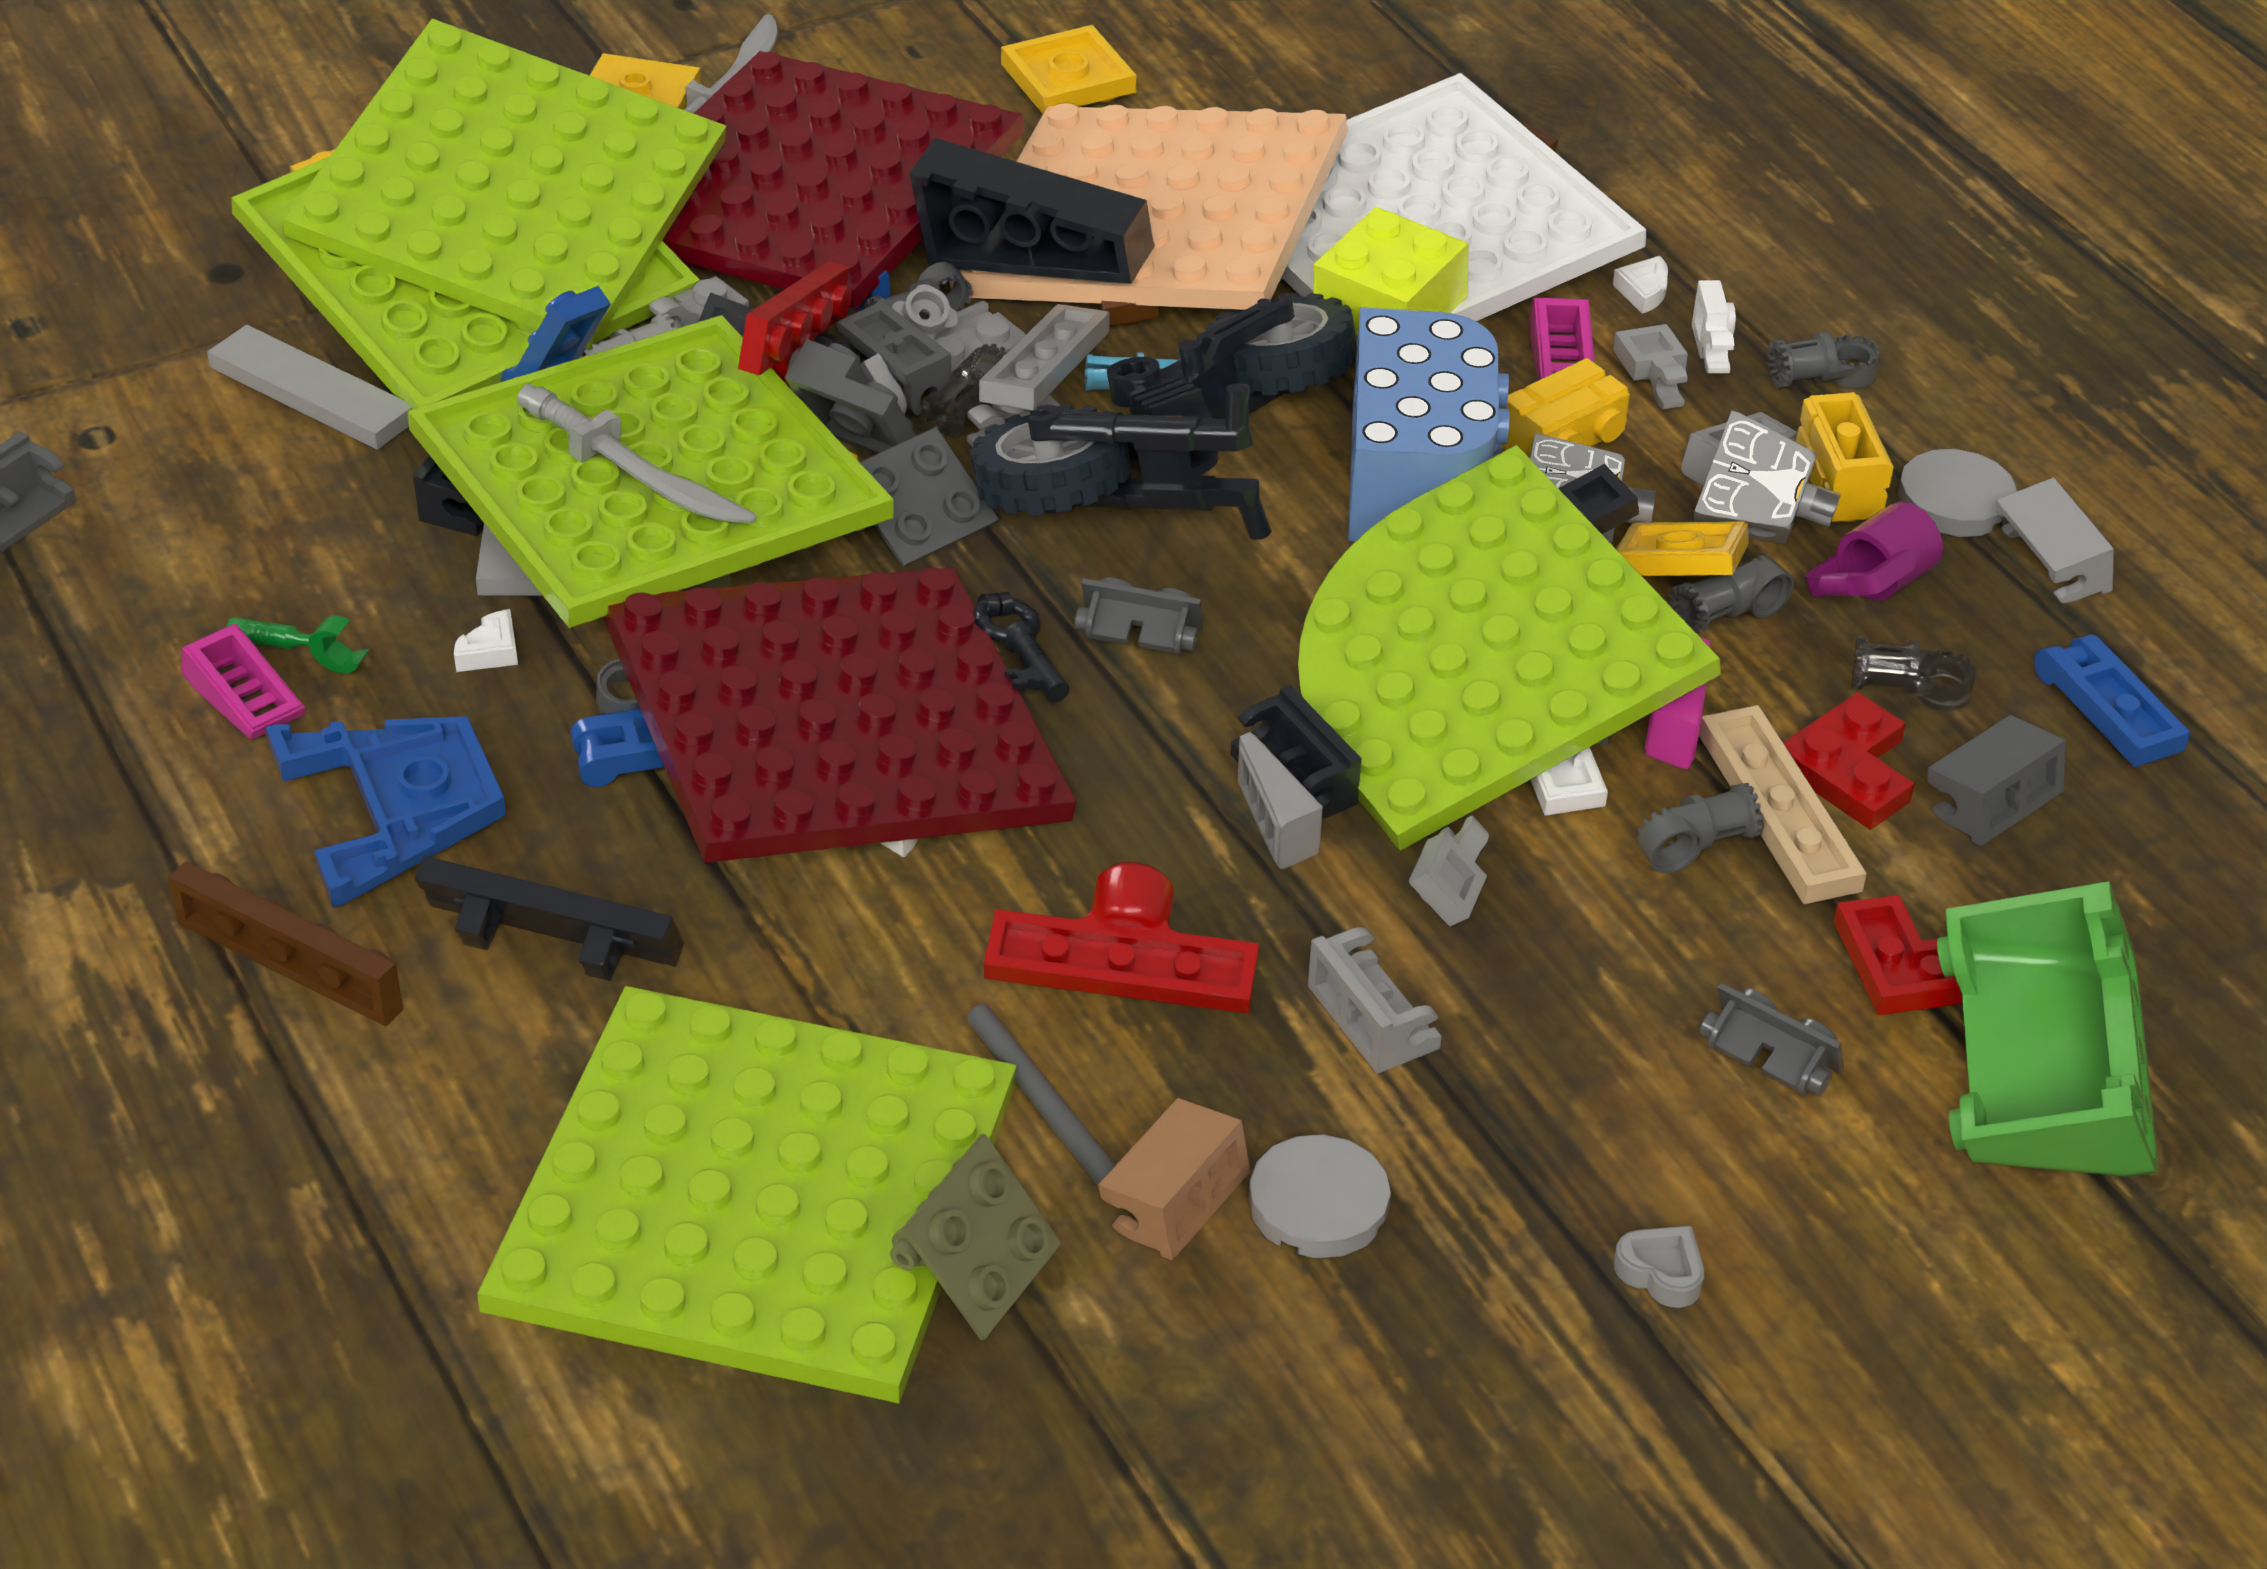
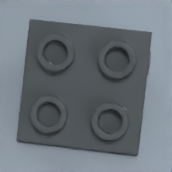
M936 427L860 462L894 499L893 519L875 524L874 526L903 568L999 521L992 508L986 505V500L979 498L977 486Z

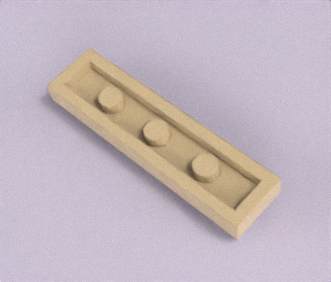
M1756 705L1702 716L1699 737L1730 787L1732 785L1749 783V786L1754 788L1753 794L1756 793L1759 797L1754 802V805L1760 803L1761 809L1755 811L1756 813L1763 814V820H1760L1763 823V829H1760L1761 837L1803 905L1863 892L1866 871L1760 706Z

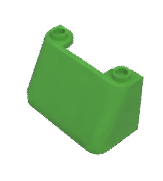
M2110 882L1946 909L1948 936L1938 937V955L1944 976H1955L1962 992L1969 1093L1961 1094L1960 1108L1950 1109L1949 1111L1950 1131L1955 1149L1957 1151L1967 1150L1970 1159L1974 1163L2124 1177L2157 1173L2158 1156L2138 970L2130 936Z

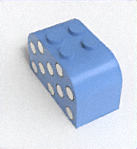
M1360 307L1352 411L1348 541L1356 542L1366 531L1393 511L1496 456L1495 454H1500L1502 444H1507L1509 409H1506L1509 374L1498 373V345L1494 336L1483 325L1470 318L1452 313Z

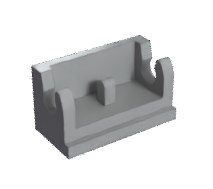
M2054 477L1996 499V512L2001 518H2006L2009 523L2002 527L2003 532L2009 538L2021 536L2048 569L2049 577L2054 583L2068 581L2075 576L2078 578L2072 585L2063 586L2054 592V595L2060 602L2068 603L2098 592L2103 595L2113 591L2114 548Z
M1357 927L1327 939L1324 936L1312 939L1308 987L1376 1074L1440 1049L1441 1034L1435 1027L1429 1028L1428 1024L1438 1019V1015L1432 1007L1422 1005L1413 1008L1378 965V957L1372 950L1356 952L1352 956L1348 954L1354 948L1365 946L1374 941V936L1367 928Z

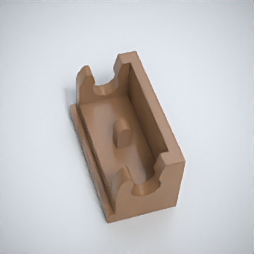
M1177 1098L1098 1184L1102 1200L1116 1208L1128 1210L1136 1218L1134 1220L1130 1216L1120 1215L1112 1224L1113 1228L1132 1241L1160 1251L1162 1257L1173 1261L1250 1173L1242 1120Z

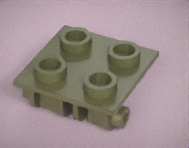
M981 1134L966 1153L954 1163L950 1172L939 1185L933 1188L928 1198L917 1207L916 1212L902 1229L895 1233L892 1238L893 1248L890 1251V1256L897 1266L907 1271L913 1270L915 1266H928L978 1338L985 1340L1058 1249L1061 1241L987 1135Z

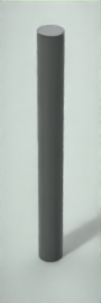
M987 1004L975 1006L967 1015V1023L997 1061L1017 1065L1015 1072L1016 1085L1098 1187V1184L1116 1164Z

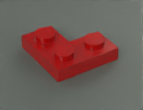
M1859 692L1783 742L1813 791L1869 830H1872L1911 802L1915 783L1878 759L1902 742L1906 723Z
M1900 895L1837 903L1833 922L1877 1015L1963 1004L1962 992L1956 977H1945L1942 972L1937 939L1922 941Z

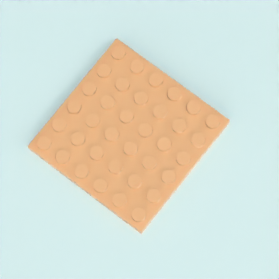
M1068 103L1059 104L1054 107L1048 106L1016 162L1147 200L1154 248L1131 284L957 269L972 286L973 294L969 298L1102 304L1101 301L1136 303V305L1239 310L1250 308L1262 298L1269 299L1270 303L1347 136L1346 114H1328L1322 110L1289 113L1276 112L1267 108L1249 112L1226 111L1219 107L1203 110H1176L1170 106H1159L1153 109H1131L1122 105L1091 108L1077 107ZM950 281L951 289L953 288L954 281Z

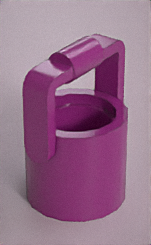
M1899 501L1890 504L1845 534L1838 543L1837 553L1804 575L1810 595L1812 597L1863 596L1866 599L1875 601L1889 599L1937 565L1941 560L1943 551L1941 534L1932 518L1913 503Z

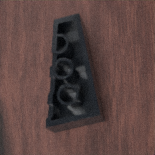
M938 138L933 139L909 172L929 266L935 263L947 262L953 264L956 269L1131 284L1154 248L1147 200Z

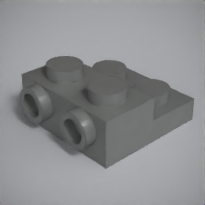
M807 339L803 347L798 348L793 353L785 379L792 391L839 441L876 455L916 436L912 430L913 424L905 417L897 403V395L886 386L870 381L859 364L860 358L853 351L837 343H831L827 347Z

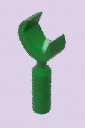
M342 616L324 618L313 634L301 633L294 625L240 617H231L226 626L228 627L236 623L255 645L272 646L288 650L298 645L309 646L313 657L322 666L339 674H349L355 671L370 650L364 649L353 652L336 639V636L340 635L350 619Z

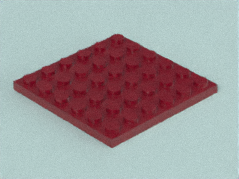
M759 51L693 113L726 125V138L723 146L662 241L682 262L784 290L828 261L849 266L847 286L852 287L850 308L856 309L880 284L878 277L885 270L890 274L923 239L909 172L933 139L938 138L1001 157L1025 132L1023 114L1000 109L994 105H983L954 98L949 94H938L913 88L903 83H892L867 77L861 73H850L825 67L816 62H805L780 56L774 52Z
M933 567L924 570L893 573L874 572L867 575L835 578L816 577L809 580L777 583L757 582L750 585L719 588L699 587L656 595L634 593L628 596L625 602L608 606L607 615L603 617V620L704 863L1073 820L1077 801L1018 689L1012 687V679L1007 680L1004 674L1007 668L991 637L974 623L973 609L975 607L954 567Z

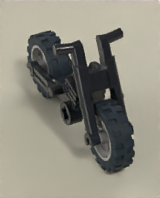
M1299 293L1282 294L1280 298L1273 299L1272 297L1270 303L1269 299L1262 298L1257 301V304L1246 310L1234 309L1231 312L1223 311L1215 317L1216 322H1209L1205 328L1206 331L1198 334L1196 340H1186L1178 345L1180 359L1165 368L1160 369L1159 362L1150 357H1132L1112 364L1107 369L1111 400L1117 406L1130 407V414L1124 415L1121 412H1110L1107 410L1100 413L1097 411V407L1092 406L1073 409V405L1038 406L1035 410H1030V415L1023 417L1019 414L1004 419L1005 423L1002 425L994 424L985 430V436H978L974 440V448L970 450L979 498L986 500V505L990 508L997 509L1003 507L1004 512L1009 514L1028 511V515H1043L1045 512L1062 513L1073 510L1075 506L1120 508L1121 510L1140 508L1212 511L1214 506L1238 507L1249 538L1260 540L1268 537L1272 530L1260 500L1259 480L1249 478H1216V476H1204L1203 474L1217 464L1219 459L1218 451L1236 452L1253 445L1249 429V413L1283 394L1303 391L1305 386L1311 384L1317 387L1330 382L1329 377H1339L1348 371L1347 365H1354L1356 362L1357 343L1351 308L1347 304L1342 305L1341 300L1331 297L1326 300L1323 299V295L1310 293L1307 297H1299ZM1130 460L1139 461L1142 481H1137V479H1129L1127 481L1129 470H1131Z

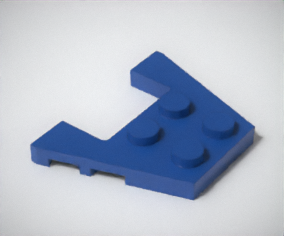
M467 716L385 720V729L346 731L343 722H329L330 727L323 728L322 732L292 733L290 724H275L266 727L269 747L283 782L341 766H349L377 831V834L314 850L317 868L333 908L346 904L421 863L424 856L432 857L506 816L504 796Z

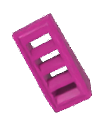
M1534 298L1528 323L1538 381L1575 364L1551 362V360H1576L1579 362L1588 358L1595 363L1589 300ZM1549 333H1569L1572 335H1550ZM1550 346L1574 347L1575 349L1550 348Z
M236 623L182 647V675L200 695L250 740L266 734L267 726L287 724L305 715V706ZM230 665L235 667L234 669L229 670L223 674H220L218 672L219 670ZM245 677L249 680L234 688L230 687V684ZM258 690L263 693L245 703L241 700V698ZM272 703H274L277 706L276 708L257 717H255L252 714L253 712Z
M1700 637L1710 647V640ZM1707 683L1651 713L1644 748L1647 756L1683 769L1690 768L1691 762L1695 757Z

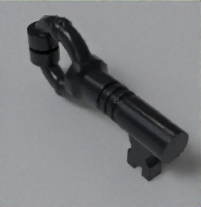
M1009 592L981 594L978 604L973 609L974 623L987 632L992 640L1003 643L1009 652L1016 653L1026 667V670H1019L1018 668L1005 670L1004 675L1007 680L1012 679V687L1018 689L1019 692H1025L1026 688L1041 689L1049 701L1059 702L1068 695L1070 687L1036 641V636L1041 626L1038 612L1026 603L1012 598ZM1014 613L1022 619V621L1015 622L1007 628H1002L992 623L991 617L1008 616Z

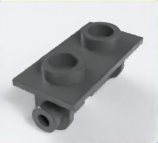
M1108 577L1100 581L1082 578L1081 586L1085 607L1079 606L1077 610L1075 630L1085 632L1086 638L1127 645L1132 625L1142 627L1138 641L1141 648L1182 655L1183 650H1195L1198 631H1203L1204 628L1201 599L1192 598L1188 593L1174 588H1163L1159 591L1136 588L1118 578Z
M1723 983L1719 984L1717 989L1722 1013L1719 1015L1710 1011L1699 1031L1701 1036L1708 1039V1047L1750 1068L1763 1047L1770 1050L1772 1053L1762 1067V1074L1795 1090L1803 1096L1808 1095L1810 1092L1821 1096L1825 1092L1832 1078V1072L1825 1068L1840 1075L1842 1074L1844 1064L1841 1043L1837 1041L1836 1035L1829 1028L1809 1018H1802L1800 1022L1777 1011L1776 1005L1758 991L1743 988L1739 992Z

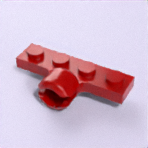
M828 261L747 313L738 369L761 375L772 368L789 386L785 376L788 372L789 361L793 353L798 348L803 347L807 339L814 341L819 334L847 315L852 300V287L847 286L850 267Z
M1121 862L1111 865L1099 874L1091 911L1085 918L1069 919L995 909L983 964L984 979L1249 1014L1259 958V943L1184 934L1170 929L1169 922L1174 900V889L1169 878L1162 871L1150 865L1139 862Z

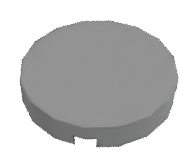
M1939 449L1917 455L1904 466L1897 496L1899 501L1913 503L1923 509L1935 522L1941 534L1955 537H1972L1993 532L1995 524L2002 522L2004 525L2008 521L2006 518H2001L1996 512V499L2017 492V488L2012 476L1997 462L1978 453L1959 449Z
M1322 1134L1296 1136L1272 1146L1256 1162L1249 1183L1248 1198L1252 1220L1268 1240L1280 1247L1281 1240L1288 1245L1298 1247L1299 1255L1312 1258L1345 1256L1364 1248L1377 1236L1378 1228L1384 1223V1220L1386 1221L1391 1191L1387 1172L1372 1153L1350 1140Z

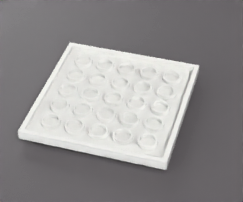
M1459 73L1347 120V136L1281 278L1299 293L1301 297H1307L1310 293L1314 294L1313 264L1377 206L1469 243L1468 296L1451 313L1478 321L1644 248L1646 229L1467 77ZM1355 334L1356 343H1358V335Z

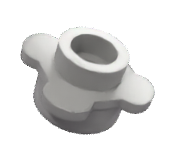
M919 285L909 293L906 301H897L892 306V309L933 340L941 331L954 329L958 321V315L954 309L950 308L946 296L930 285ZM919 313H927L929 318L922 319Z

